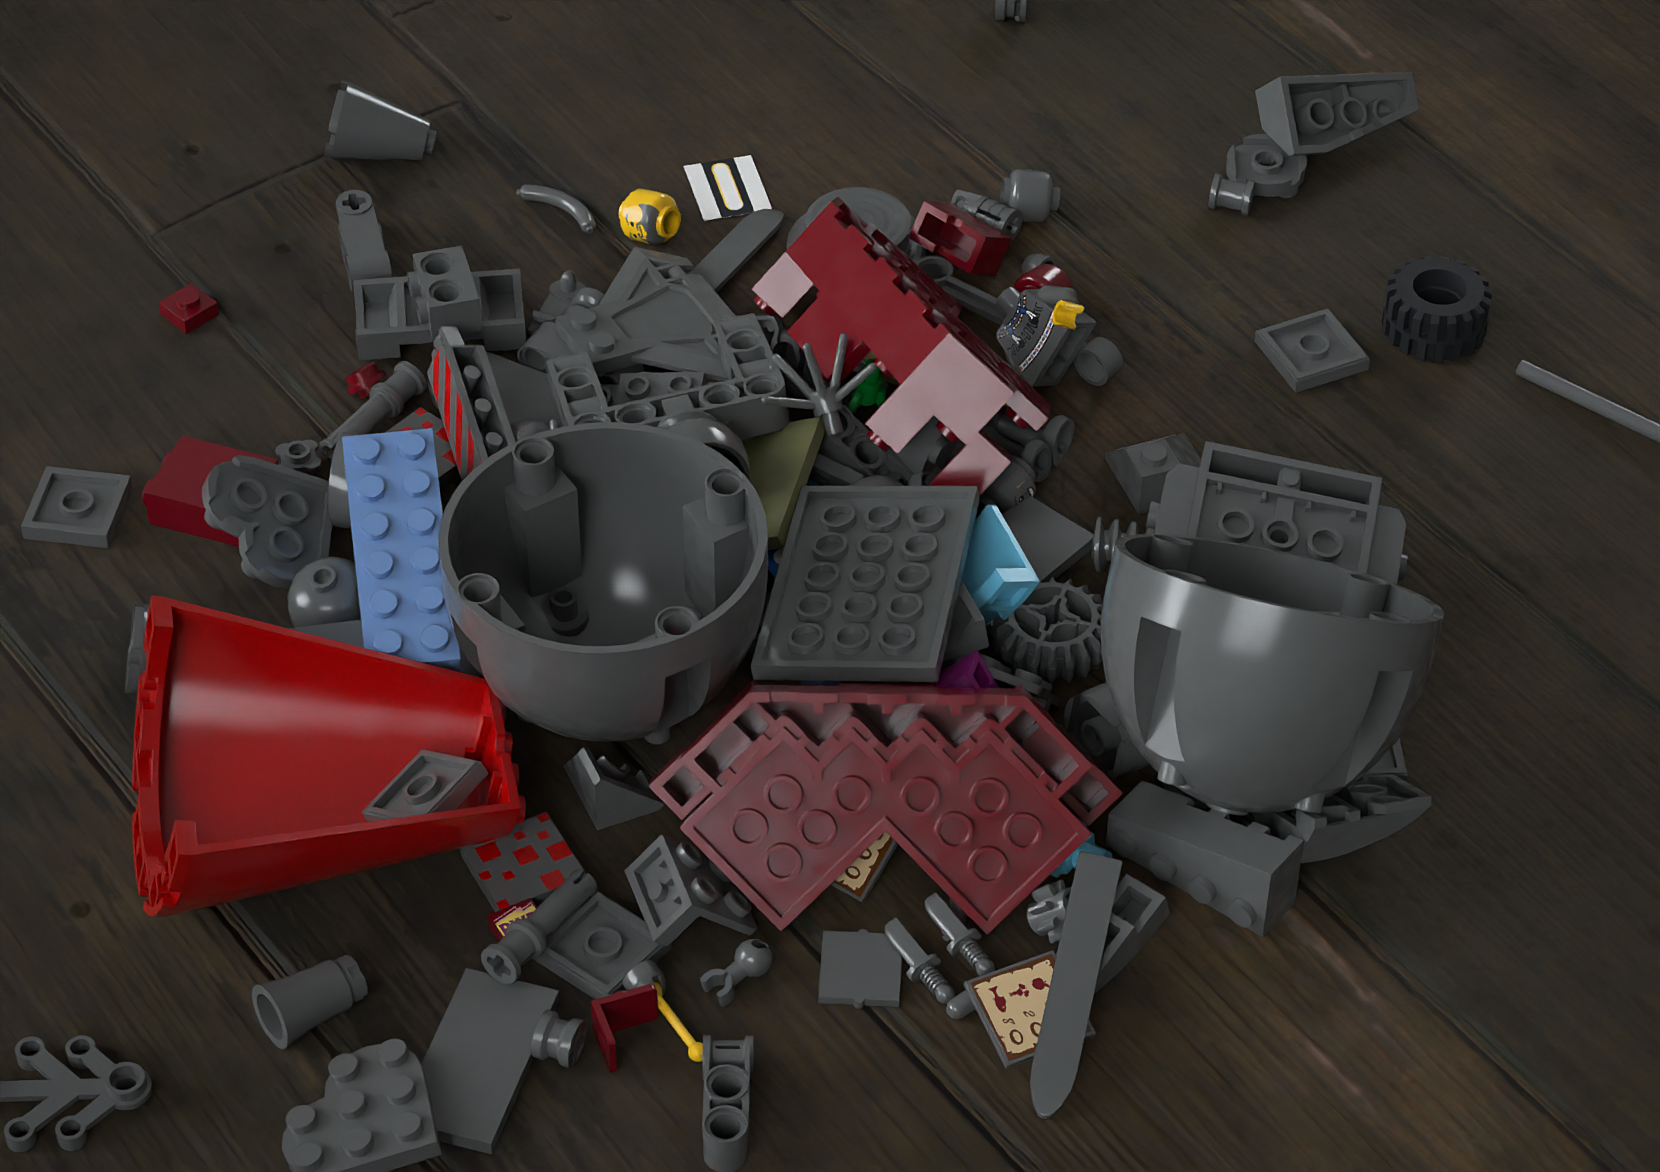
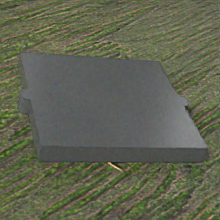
M860 929L858 932L823 930L818 1003L854 1005L857 1009L863 1008L864 1005L899 1007L902 955L889 941L886 933H868L866 929Z

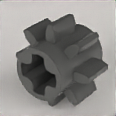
M1063 880L1033 890L1031 893L1035 901L1031 902L1027 907V919L1030 927L1040 936L1048 935L1051 944L1060 942L1072 888L1065 889Z

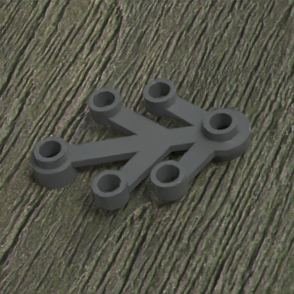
M78 1035L66 1043L67 1061L72 1068L79 1070L89 1068L98 1077L80 1079L46 1050L42 1039L34 1036L21 1039L15 1046L19 1067L26 1071L37 1070L48 1080L0 1081V1102L42 1101L24 1116L14 1118L5 1125L4 1135L8 1148L14 1152L30 1150L37 1142V1131L78 1100L95 1099L75 1116H66L59 1120L55 1127L57 1141L62 1149L75 1151L82 1148L88 1141L87 1131L115 1109L132 1110L140 1107L149 1099L152 1093V1081L149 1074L141 1066L133 1062L113 1063L96 1048L95 1041L91 1037ZM79 1050H88V1052L82 1055L75 1054ZM31 1051L38 1052L33 1056H25L26 1053ZM69 1131H79L73 1136H65ZM19 1132H27L23 1137H13Z

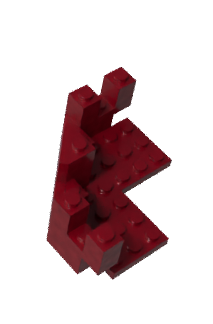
M836 197L827 205L752 288L757 294L754 301L763 311L771 317L778 313L783 318L814 285L819 291L816 293V296L818 298L787 332L802 350L805 343L811 344L822 378L827 383L832 379L836 350L841 333H845L848 336L841 382L872 351L876 356L873 360L876 366L893 379L895 377L900 383L865 423L871 429L867 433L868 437L883 451L887 452L891 447L898 454L933 415L940 420L935 426L945 437L953 443L958 439L965 443L933 477L930 483L932 486H978L980 496L1011 463L1012 456L982 429L1005 403L1008 405V409L1005 411L1007 415L1023 429L1030 425L1037 431L1049 419L1051 404L957 318L963 306L872 222L868 225L839 197Z
M752 680L719 712L718 718L689 746L685 745L652 777L649 784L651 790L681 820L711 792L713 793L679 828L780 931L786 928L886 831L951 899L988 934L1092 835L1091 831L1059 798L1087 826H1090L1123 794L1118 784L1086 751L1083 752L1055 723L1053 717L1021 684L1017 685L1014 689L935 687L934 682L839 681V686L758 685Z

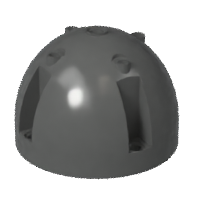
M597 422L563 426L523 438L488 457L461 482L451 496L440 523L438 539L442 588L448 618L461 650L475 669L484 675L493 693L504 705L516 712L517 717L521 721L531 722L559 735L593 742H615L644 737L645 740L652 744L665 743L671 737V727L694 715L714 699L729 682L745 658L757 633L765 606L768 579V527L762 502L747 477L731 461L709 446L683 434L642 424Z
M1136 534L1121 537L1115 542L1101 614V653L1105 678L1116 713L1125 732L1151 767L1158 772V780L1176 786L1183 792L1207 803V806L1214 810L1228 814L1247 815L1249 812L1273 813L1296 808L1306 812L1320 813L1324 799L1359 780L1382 759L1397 742L1413 717L1427 685L1445 614L1439 605L1414 591L1386 580L1327 562L1228 541L1180 535Z

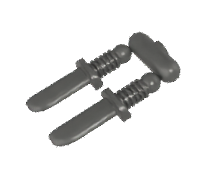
M936 892L927 897L925 900L926 911L951 941L946 949L952 957L962 954L979 976L995 971L994 963L988 959V955L977 944L982 937L976 928L967 930ZM896 917L885 925V933L889 941L911 967L906 975L912 982L921 979L931 993L936 995L939 1002L947 1004L946 1012L952 1019L959 1020L974 1010L976 1011L966 990L955 996L954 989L948 985L947 980L937 970L942 961L936 954L927 955Z

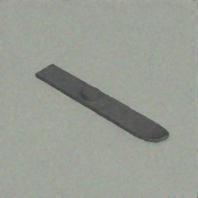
M761 209L752 212L689 274H701L717 293L782 226L785 220L784 213L774 209Z
M1080 851L1031 1069L1030 1090L1032 1103L1038 1117L1042 1119H1050L1062 1108L1071 1093L1077 1075L1122 866L1121 860Z

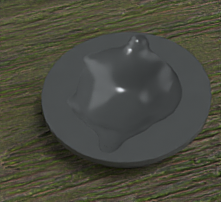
M866 187L842 188L819 197L812 203L807 213L794 223L787 238L788 249L827 205L836 197H839L868 225L872 222L914 262L928 257L929 254L928 249L909 239L916 219L910 215L906 206L889 193Z

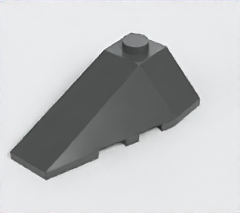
M1412 72L1280 76L1255 90L1262 129L1289 156L1325 154L1419 110Z

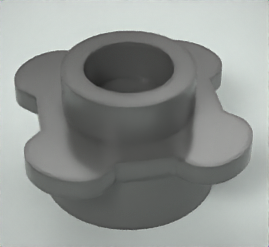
M314 440L282 443L275 449L276 456L281 459L280 466L309 475H314L316 470L321 467V459L316 457L318 444Z

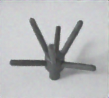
M841 333L836 350L831 384L828 387L827 382L822 378L811 344L805 343L803 350L817 391L814 392L779 354H774L772 360L809 400L764 396L761 399V403L779 407L812 409L814 417L821 415L827 436L843 432V426L838 413L839 409L844 408L841 400L877 369L875 363H870L839 389L848 340L847 334Z

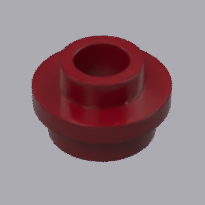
M375 362L367 364L345 377L349 385L346 391L349 395L358 393L360 398H364L370 394L371 388L386 377V373L383 369L379 370Z

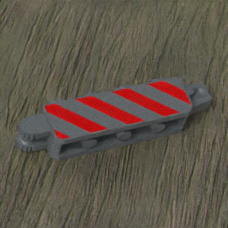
M441 326L438 330L439 335L434 340L435 349L431 353L432 362L427 374L461 480L463 481L488 457L516 441L484 346L465 345L457 326Z

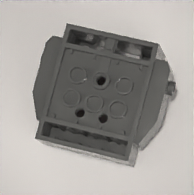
M1205 441L1199 467L1177 463L1166 474L1160 503L1151 501L1146 522V528L1154 529L1153 534L1207 538L1281 551L1352 569L1397 584L1398 580H1403L1408 555L1402 554L1406 522L1400 509L1378 505L1382 477ZM1272 540H1280V541H1282L1284 544H1279V543H1276V542H1274V541H1272Z

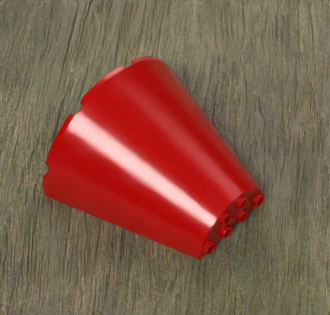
M151 596L143 649L147 655L146 671H143V674L139 673L132 767V790L138 791L136 811H133L132 815L134 867L139 896L149 897V900H145L143 909L148 916H173L506 838L511 833L515 824L523 823L526 801L523 795H518L519 767L517 763H512L511 761L512 734L511 732H506L504 727L506 705L499 701V698L493 693L484 678L163 596ZM422 749L481 761L489 773L455 810L367 822L362 814L370 802Z

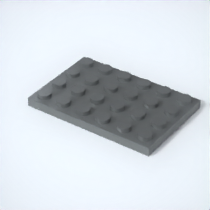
M801 486L751 663L753 680L938 682L979 505L978 486Z

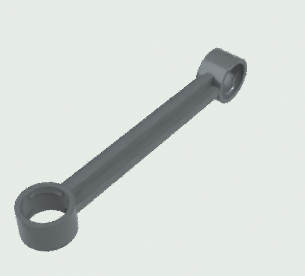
M928 256L915 262L931 278H939L934 281L961 306L1002 325L1007 315L997 306L996 301L998 298L953 277V266L945 258ZM1095 337L1088 343L1084 342L1073 360L1079 375L1085 381L1095 386L1104 385L1123 366L1122 355L1118 348L1111 341L1103 337Z

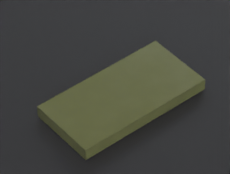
M821 417L789 422L787 426L779 431L741 440L750 460L749 481L755 488L766 514L768 550L780 549L785 545L801 486H806L826 431Z

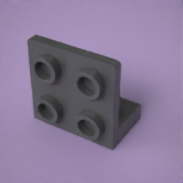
M661 834L624 870L653 942L667 947L699 916L749 936L758 929L751 914V903L747 897L699 848L689 841L684 840L681 842Z

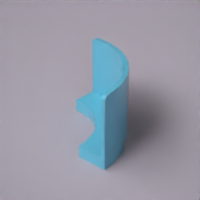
M987 505L975 519L961 579L984 617L985 625L998 615L1004 620L1008 618L1028 598L1040 582L996 505Z

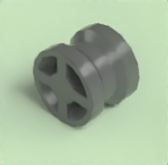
M545 1010L534 1030L531 1043L532 1057L540 1060H545L549 1057L558 1060L561 1066L569 1069L573 1068L577 1064L584 1048L587 1035L586 1021L578 1018L567 1021L561 1019L558 1012Z

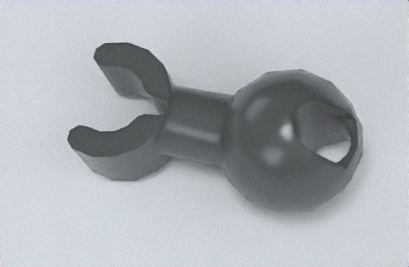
M748 939L740 943L735 951L734 962L725 970L712 969L703 974L700 978L703 991L709 992L715 986H724L723 989L717 992V998L721 1007L729 1005L735 997V986L747 976L759 977L769 970L773 959L771 949L765 942L759 939Z

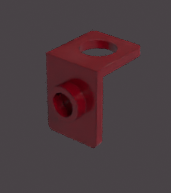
M654 984L628 991H618L610 996L591 1001L593 1034L610 1073L617 1071L616 1042L612 1032L651 1022L658 1018V996Z

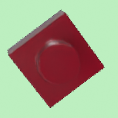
M192 283L159 301L160 314L185 334L219 315L217 302Z

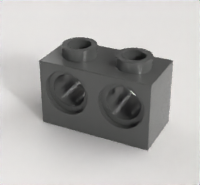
M462 245L412 254L414 271L407 272L409 290L412 297L419 296V299H416L418 319L420 324L427 323L432 340L439 335L438 330L441 326H457L460 335L482 331L480 299Z

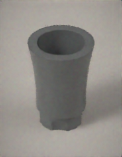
M347 954L333 961L325 960L287 977L255 985L252 989V1001L257 1018L267 1036L278 1048L285 1049L306 1032L330 1018L351 1009L352 1004L362 1000L368 994V987L358 963Z

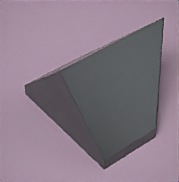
M585 747L563 766L597 830L658 811L665 804L649 787L651 777L647 771L641 769L635 776L627 775L630 772L628 764L625 763L619 769L605 755H602L596 761L590 749Z

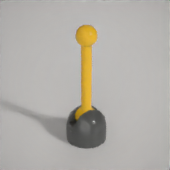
M651 960L634 966L623 979L624 988L628 991L654 984L657 989L659 1010L687 1045L689 1058L695 1062H701L703 1043L695 1041L663 998L667 982L662 971Z

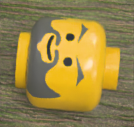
M637 189L628 195L619 208L621 228L624 234L631 240L650 245H662L673 237L680 227L681 215L676 202L665 193L649 189Z

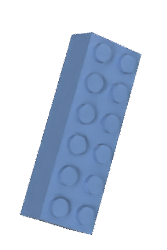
M432 428L342 437L364 648L461 672L459 644L448 618L442 588L438 538L443 512Z

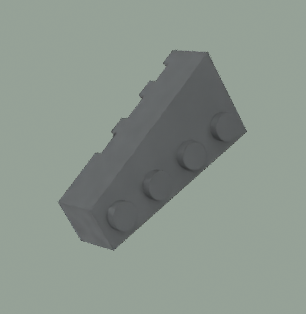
M1141 781L1108 814L1106 845L1112 848L1118 855L1129 858L1151 871L1160 880L1168 881L1190 894L1199 903L1207 904L1229 917L1238 926L1247 928L1262 938L1295 903L1304 844L1303 839L1289 835L1285 840L1270 835V827L1254 821L1246 827L1230 821L1228 813L1214 809L1207 812L1196 808L1191 798L1145 781Z

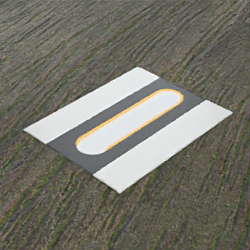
M751 155L683 166L704 221L749 214L761 209H772Z

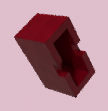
M932 201L923 202L909 235V239L931 252H936L946 257L945 260L967 273L977 275H996L1012 238L951 203Z

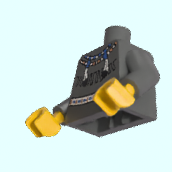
M1046 285L1041 289H1025L1020 293L1016 288L1009 287L999 295L996 301L997 306L1007 315L997 331V340L1004 349L1007 364L1032 387L1058 385L1097 323L1083 312L1084 306L1079 305L1076 291L1073 288Z

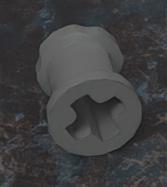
M1215 173L1210 190L1208 208L1214 210L1217 206L1239 210L1243 216H1248L1256 182L1249 180L1247 183L1227 180L1223 179L1222 174Z

